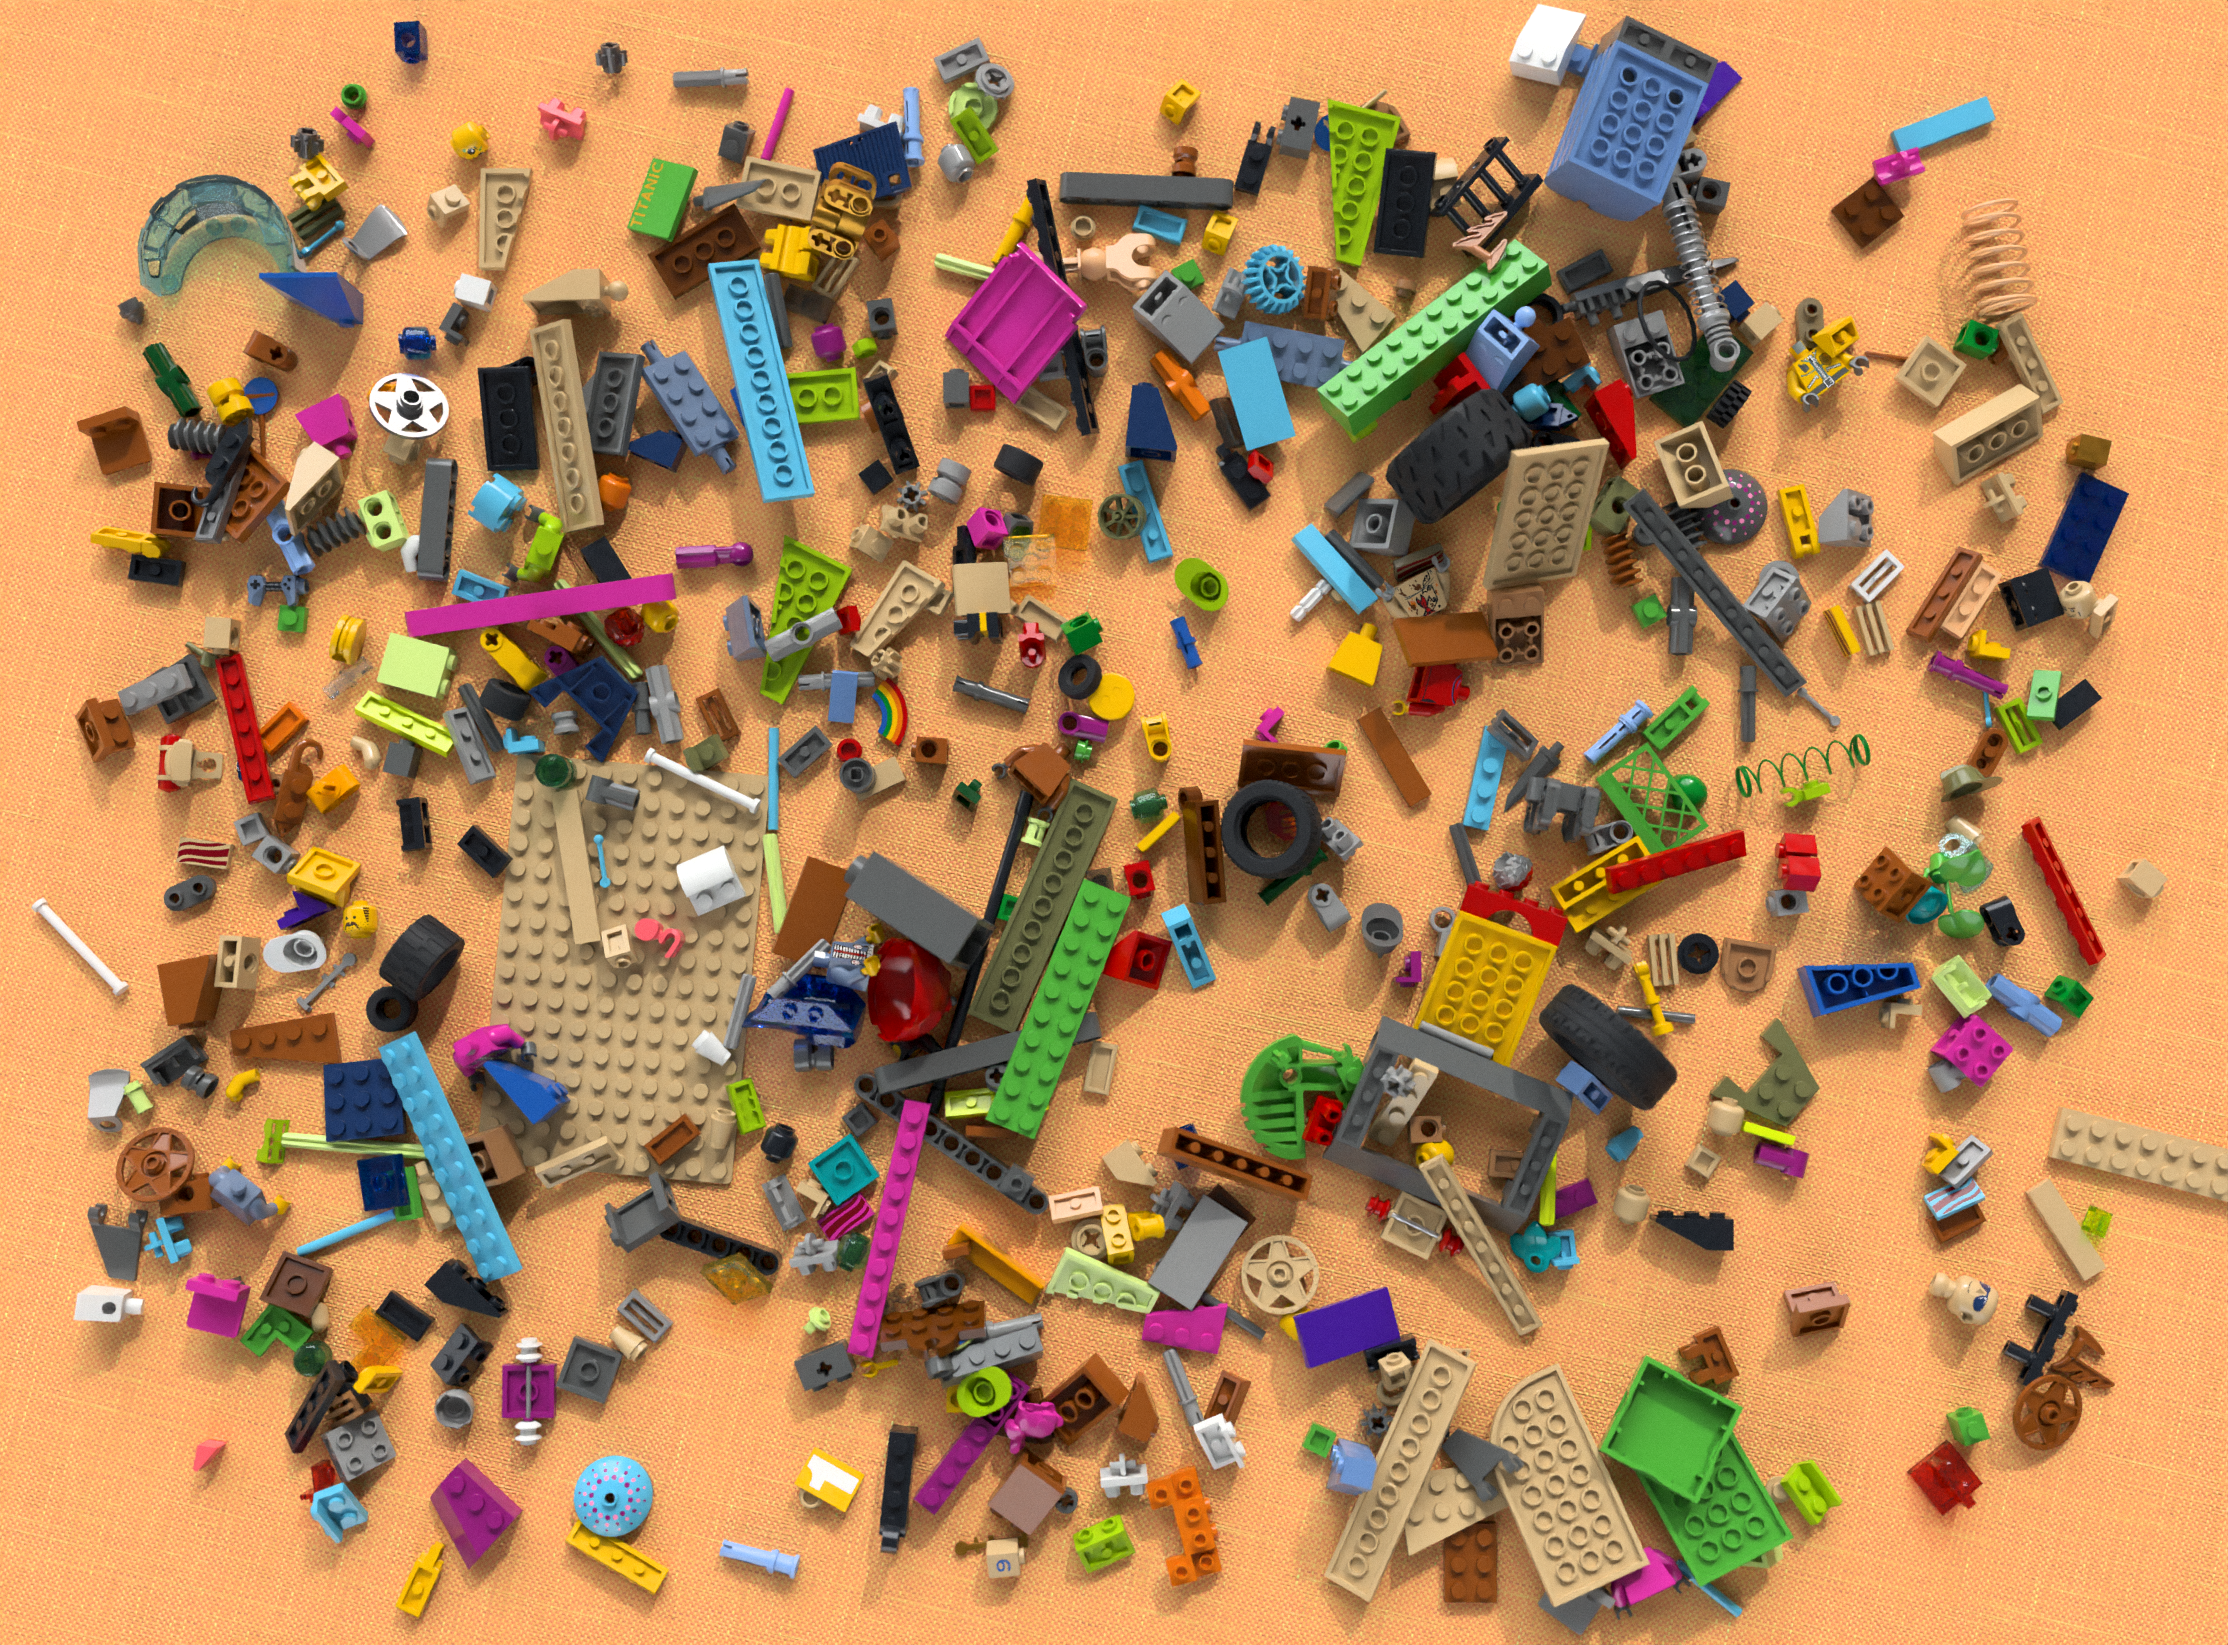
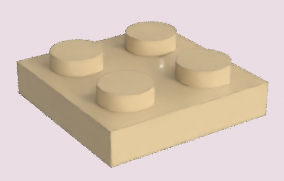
M1926 335L1919 341L1894 379L1935 408L1939 406L1967 364Z

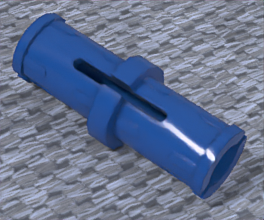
M1182 616L1170 621L1169 623L1178 642L1176 643L1177 649H1181L1187 669L1190 670L1202 665L1203 662L1195 646L1197 641L1195 637L1191 636L1185 617Z

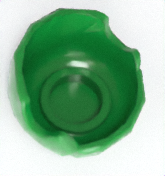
M1677 774L1673 778L1697 811L1701 809L1708 798L1707 787L1703 781L1691 774ZM1670 783L1669 790L1676 791L1673 785ZM1668 793L1667 802L1676 810H1681L1683 799L1680 795ZM1685 804L1684 811L1692 812L1689 809V807Z

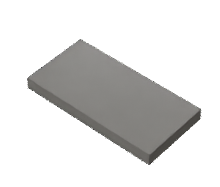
M1203 1194L1149 1278L1148 1283L1192 1311L1248 1222L1206 1194Z

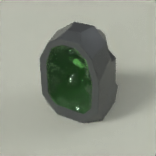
M1007 512L1003 520L1009 535L1002 542V550L1008 557H1019L1029 547L1034 521L1023 514Z

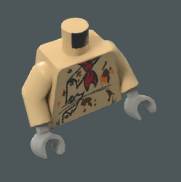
M1443 553L1444 559L1441 563H1438L1435 556L1432 557V563L1437 568L1436 571L1433 567L1395 588L1384 582L1386 585L1384 593L1376 588V594L1383 598V602L1391 616L1395 618L1437 615V613L1447 607L1446 603L1450 597L1451 582L1448 570L1450 559L1446 554Z

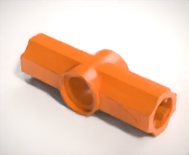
M1167 348L1159 351L1149 360L1151 366L1163 380L1167 392L1176 402L1179 401L1194 422L1201 420L1212 410L1210 404L1198 390L1197 383L1192 375L1185 368L1182 369Z

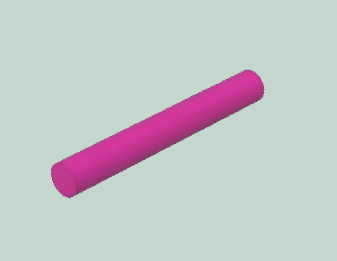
M790 88L784 89L760 159L771 161L794 95V90Z

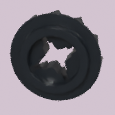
M1702 933L1688 935L1683 938L1677 947V959L1682 968L1693 974L1709 972L1715 967L1719 958V950L1715 941ZM1695 945L1698 950L1707 951V953L1700 956L1699 961H1697L1696 957L1688 956V954L1695 951Z

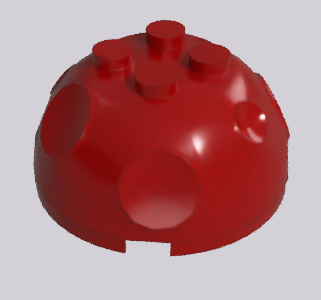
M891 938L877 952V954H882L880 959L881 967L878 973L874 976H869L867 990L868 1012L871 1024L878 1025L882 1033L878 1034L879 1038L884 1041L904 1042L923 1036L931 1031L938 1024L944 1012L950 1011L952 1000L949 995L952 977L951 972L946 970L938 956L912 940Z

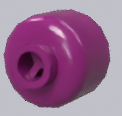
M834 323L814 328L815 332L811 334L810 339L816 357H826L827 362L840 359V353L845 352L847 349L842 328L834 326Z

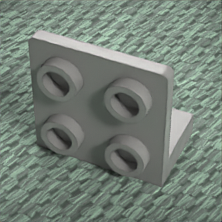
M1772 566L1743 605L1753 616L1767 623L1777 641L1783 642L1793 632L1795 625L1801 617L1809 611L1812 602L1797 577Z
M375 1409L336 1429L321 1434L341 1482H348L396 1456L395 1450Z
M1600 1586L1557 1607L1552 1606L1545 1591L1538 1605L1578 1635H1582L1602 1604L1611 1609L1616 1600L1608 1590Z

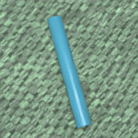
M1679 1559L1676 1564L1682 1574L1698 1586L1687 1564ZM1711 1583L1699 1587L1735 1617L1742 1613V1608Z

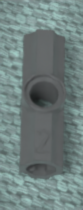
M1682 576L1671 578L1670 604L1666 613V624L1669 627L1668 654L1676 656L1692 654L1693 628H1695L1697 622V607L1694 605L1695 591Z

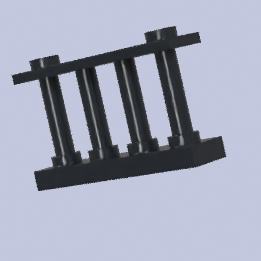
M1507 136L1489 139L1484 144V150L1451 189L1435 201V207L1430 212L1432 217H1444L1446 215L1460 232L1467 237L1470 236L1467 235V229L1471 227L1453 207L1462 196L1483 219V224L1485 217L1506 211L1507 219L1481 246L1483 249L1489 246L1544 181L1538 173L1522 174L1502 149L1510 141ZM1494 158L1515 181V187L1509 193H1506L1486 170V167ZM1478 177L1499 200V205L1493 212H1490L1469 188ZM1462 250L1467 257H1476L1472 253Z

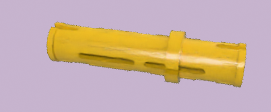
M1027 194L1018 213H1014L1012 216L1013 222L991 259L995 266L1000 257L1003 259L1013 253L1025 229L1031 225L1030 220L1034 213L1032 205L1029 207L1030 202Z

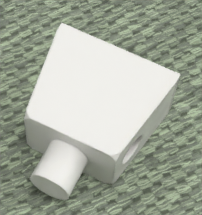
M91 1285L77 1294L74 1320L121 1322L130 1314L142 1315L145 1308V1299L132 1298L133 1290Z

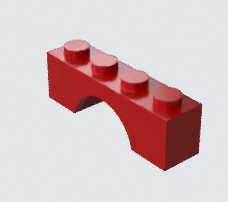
M1475 880L1474 884L1468 883L1459 910L1483 919H1487L1498 911H1515L1527 919L1531 926L1533 937L1559 947L1568 921V916L1563 915L1564 910L1554 906H1549V909L1540 907V902L1527 897L1524 898V901L1514 898V893L1504 889H1500L1499 892L1490 890V885Z

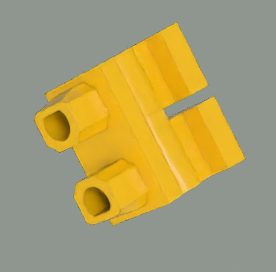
M778 224L777 229H767L764 237L765 243L768 246H774L773 253L763 252L761 254L760 265L764 269L778 273L779 277L815 282L819 260L816 257H820L821 251L812 248L808 243L807 238L811 226L801 228ZM818 233L816 239L821 241L823 234Z

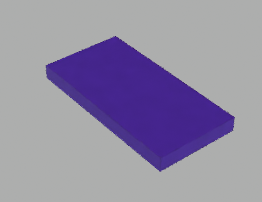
M1384 1286L1293 1316L1305 1366L1309 1369L1400 1338L1388 1287Z

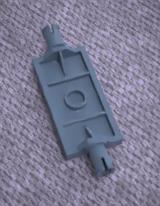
M1245 321L1242 337L1234 339L1218 335L1216 336L1214 351H1222L1267 337L1279 380L1317 389L1352 363V361L1344 360V357H1342L1345 340Z
M650 340L651 345L649 342L644 343L640 349L651 365L642 369V376L695 457L702 454L713 457L723 475L733 471L737 465L733 462L725 448L726 444L737 439L740 433L686 351L665 358L654 340Z

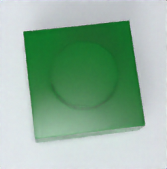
M1004 893L997 915L998 919L1009 920L1018 897Z

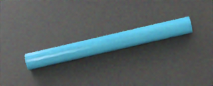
M769 728L768 830H778L779 728Z
M393 1208L297 1247V1253L300 1257H303L396 1219L395 1210Z

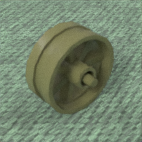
M1113 494L1107 497L1100 505L1098 511V523L1101 530L1108 537L1116 540H1127L1138 536L1144 529L1147 521L1146 509L1143 503L1137 497L1130 494ZM1121 498L1130 500L1124 510ZM1114 501H1116L1118 509L1116 511L1109 508ZM1134 505L1138 514H1131L1129 512ZM1107 512L1112 514V520L1107 522ZM1133 518H1138L1134 528L1130 522ZM1115 523H1118L1117 531L1115 534L1113 531L1110 530L1109 527ZM1125 524L1131 533L1122 536L1123 525Z

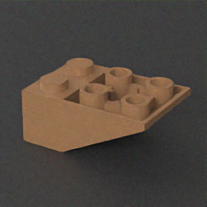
M1539 582L1487 590L1489 631L1499 654L1495 660H1492V666L1502 667L1544 663V590Z

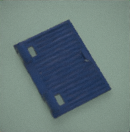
M896 121L813 150L817 169L822 173L821 186L824 179L829 180L828 177L832 165L836 162H844L874 175L877 181V192L874 200L886 196H896L908 192L912 188ZM840 171L837 174V178L842 180L844 172ZM900 174L901 183L892 186L889 177ZM852 175V179H851V181H850V184H852V185H853L854 179H855V176H853V175ZM867 180L858 182V186L866 191L872 188L871 183Z

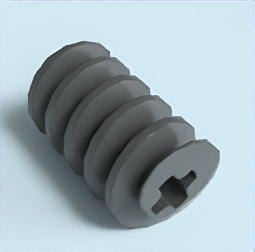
M180 418L177 424L173 423L169 427L168 443L174 450H190L195 453L201 452L213 455L227 428L224 424H219L217 427L214 422H210L208 426L204 421H199L197 424L193 419L187 423L186 419Z
M1677 501L1663 506L1662 510L1670 511L1667 516L1696 550L1701 549L1708 543L1707 540L1698 539L1704 534V531H1696L1695 529L1701 524V521L1692 520L1698 514V511H1689L1690 508L1680 509Z
M345 507L344 517L339 512H335L336 521L327 516L325 517L327 525L324 526L320 521H317V530L310 525L307 526L309 533L307 534V539L317 556L321 557L323 551L326 553L331 552L332 546L339 548L341 542L349 543L350 537L352 539L359 538V532L366 535L365 526L355 512H351Z

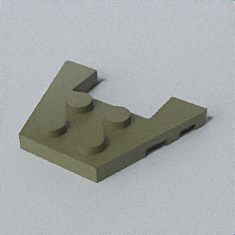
M1774 1018L1760 1034L1766 1042L1779 1052V1055L1746 1092L1729 1077L1723 1076L1709 1093L1720 1099L1722 1097L1735 1099L1738 1101L1737 1105L1743 1109L1786 1127L1820 1088L1783 1024L1778 1018Z

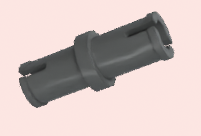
M648 682L632 683L639 691L634 705L631 707L632 712L635 714V734H652Z

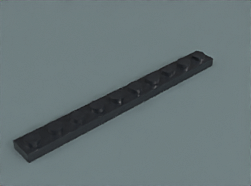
M1038 178L1028 180L1026 194L1033 208L1032 222L1038 231L1039 252L1043 255L1045 265L1068 286L1046 180ZM1077 329L1060 351L1066 360L1065 374L1072 388L1070 396L1072 404L1076 407L1077 428L1082 436L1099 434L1100 430Z

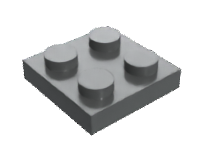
M576 1335L571 1343L556 1387L605 1404L624 1354L621 1351Z

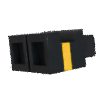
M998 612L967 614V620L953 621L954 636L957 637L958 641L969 640L972 645H976L979 643L980 637H989L993 644H1003L1002 618Z

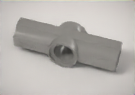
M832 607L804 622L796 623L792 628L765 641L764 644L773 662H777L802 648L811 647L816 641L842 629L843 626ZM802 629H808L810 632L809 638L805 641H799L797 638L799 631Z
M657 665L645 669L651 694L649 696V704L652 715L657 721L661 743L671 744L684 740L679 717L681 711L677 693L673 690L668 665Z

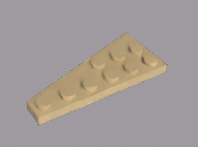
M1458 1467L1431 1470L1404 1528L1408 1556L1508 1507L1493 1470L1485 1478V1481L1494 1486L1499 1494L1492 1501L1488 1499L1486 1502H1483L1478 1497L1475 1487Z

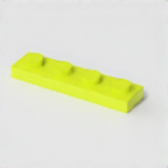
M369 690L354 708L356 715L446 758L455 747L447 727Z
M988 1088L944 1092L946 1119L987 1116L996 1092H992Z

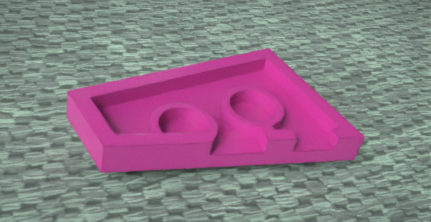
M1221 1303L1213 1307L1195 1306V1309H1192V1311L1190 1309H1168L1151 1311L1150 1314L1146 1313L1141 1340L1218 1355L1227 1312V1303Z

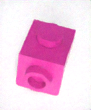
M1278 706L1274 710L1269 707L1259 718L1262 723L1255 730L1258 733L1256 738L1259 741L1278 743L1268 731L1285 712Z

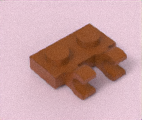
M1717 1325L1694 1334L1693 1337L1696 1343L1678 1348L1681 1358H1685L1686 1361L1694 1359L1699 1355L1702 1356L1706 1367L1688 1372L1691 1382H1695L1696 1385H1700L1710 1379L1713 1384L1718 1385L1740 1375L1720 1327Z

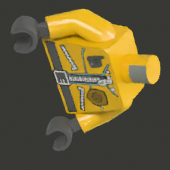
M1800 340L1788 349L1797 362L1786 370L1787 393L1798 403L1803 404L1804 412H1809L1810 404L1818 407V396L1851 372L1849 369L1853 368L1854 374L1861 376L1863 369L1860 366L1869 368L1868 358L1865 356L1854 357L1844 352L1832 358L1819 346L1809 352Z

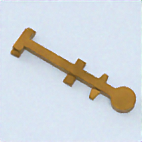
M1024 1532L1022 1536L1011 1537L1018 1538L1019 1543L1023 1542L1024 1548L1029 1547L1027 1533ZM988 1535L989 1541L994 1540L993 1535ZM974 1537V1543L967 1544L965 1541H958L955 1545V1552L962 1556L968 1550L975 1549L976 1554H979V1549L987 1548V1541L979 1542L977 1537Z

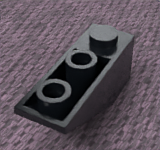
M1660 1210L1658 1215H1650L1651 1220L1706 1250L1734 1251V1219L1725 1216V1212L1710 1211L1709 1216H1700L1698 1211H1684V1215H1674L1673 1211Z
M452 1258L446 1261L424 1284L443 1303L500 1318L508 1312L504 1301L496 1295H491L486 1290V1284L481 1279L474 1278L468 1272V1267L458 1259Z

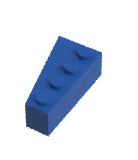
M1913 963L1807 965L1797 969L1813 1018L1921 988Z

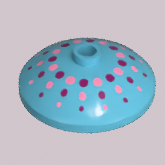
M607 1456L590 1464L580 1475L574 1491V1506L580 1521L592 1532L607 1537L621 1536L637 1528L647 1517L653 1501V1486L648 1473L638 1462L625 1456ZM608 1493L614 1494L615 1500L613 1503L607 1501L606 1496Z

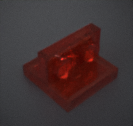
M1945 1440L1907 1471L1911 1479L1942 1516L1958 1503L1968 1510L1973 1507L1976 1501L1972 1498L1971 1494L1983 1484L1948 1440Z

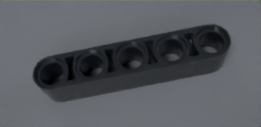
M680 1215L681 1221L676 1223L678 1227L676 1233H671L668 1229L660 1233V1236L665 1240L762 1275H772L782 1265V1255L776 1249ZM693 1229L701 1232V1242H695L691 1238V1231ZM716 1238H721L726 1242V1249L724 1251L716 1248ZM740 1247H746L750 1250V1259L741 1258L739 1255ZM764 1256H771L775 1260L774 1268H768L764 1265Z

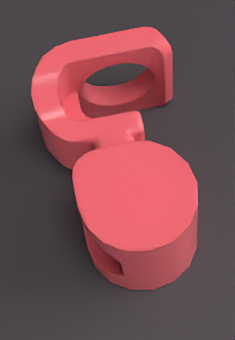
M649 918L639 920L635 925V934L640 940L654 941L658 939L660 944H665L668 939L673 937L675 941L664 957L674 958L677 956L685 943V935L681 930L668 928L663 932L664 927L657 920Z

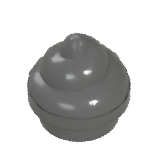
M133 297L118 305L120 309L119 314L123 319H128V321L136 322L139 325L142 324L145 308L143 302H139L137 297Z

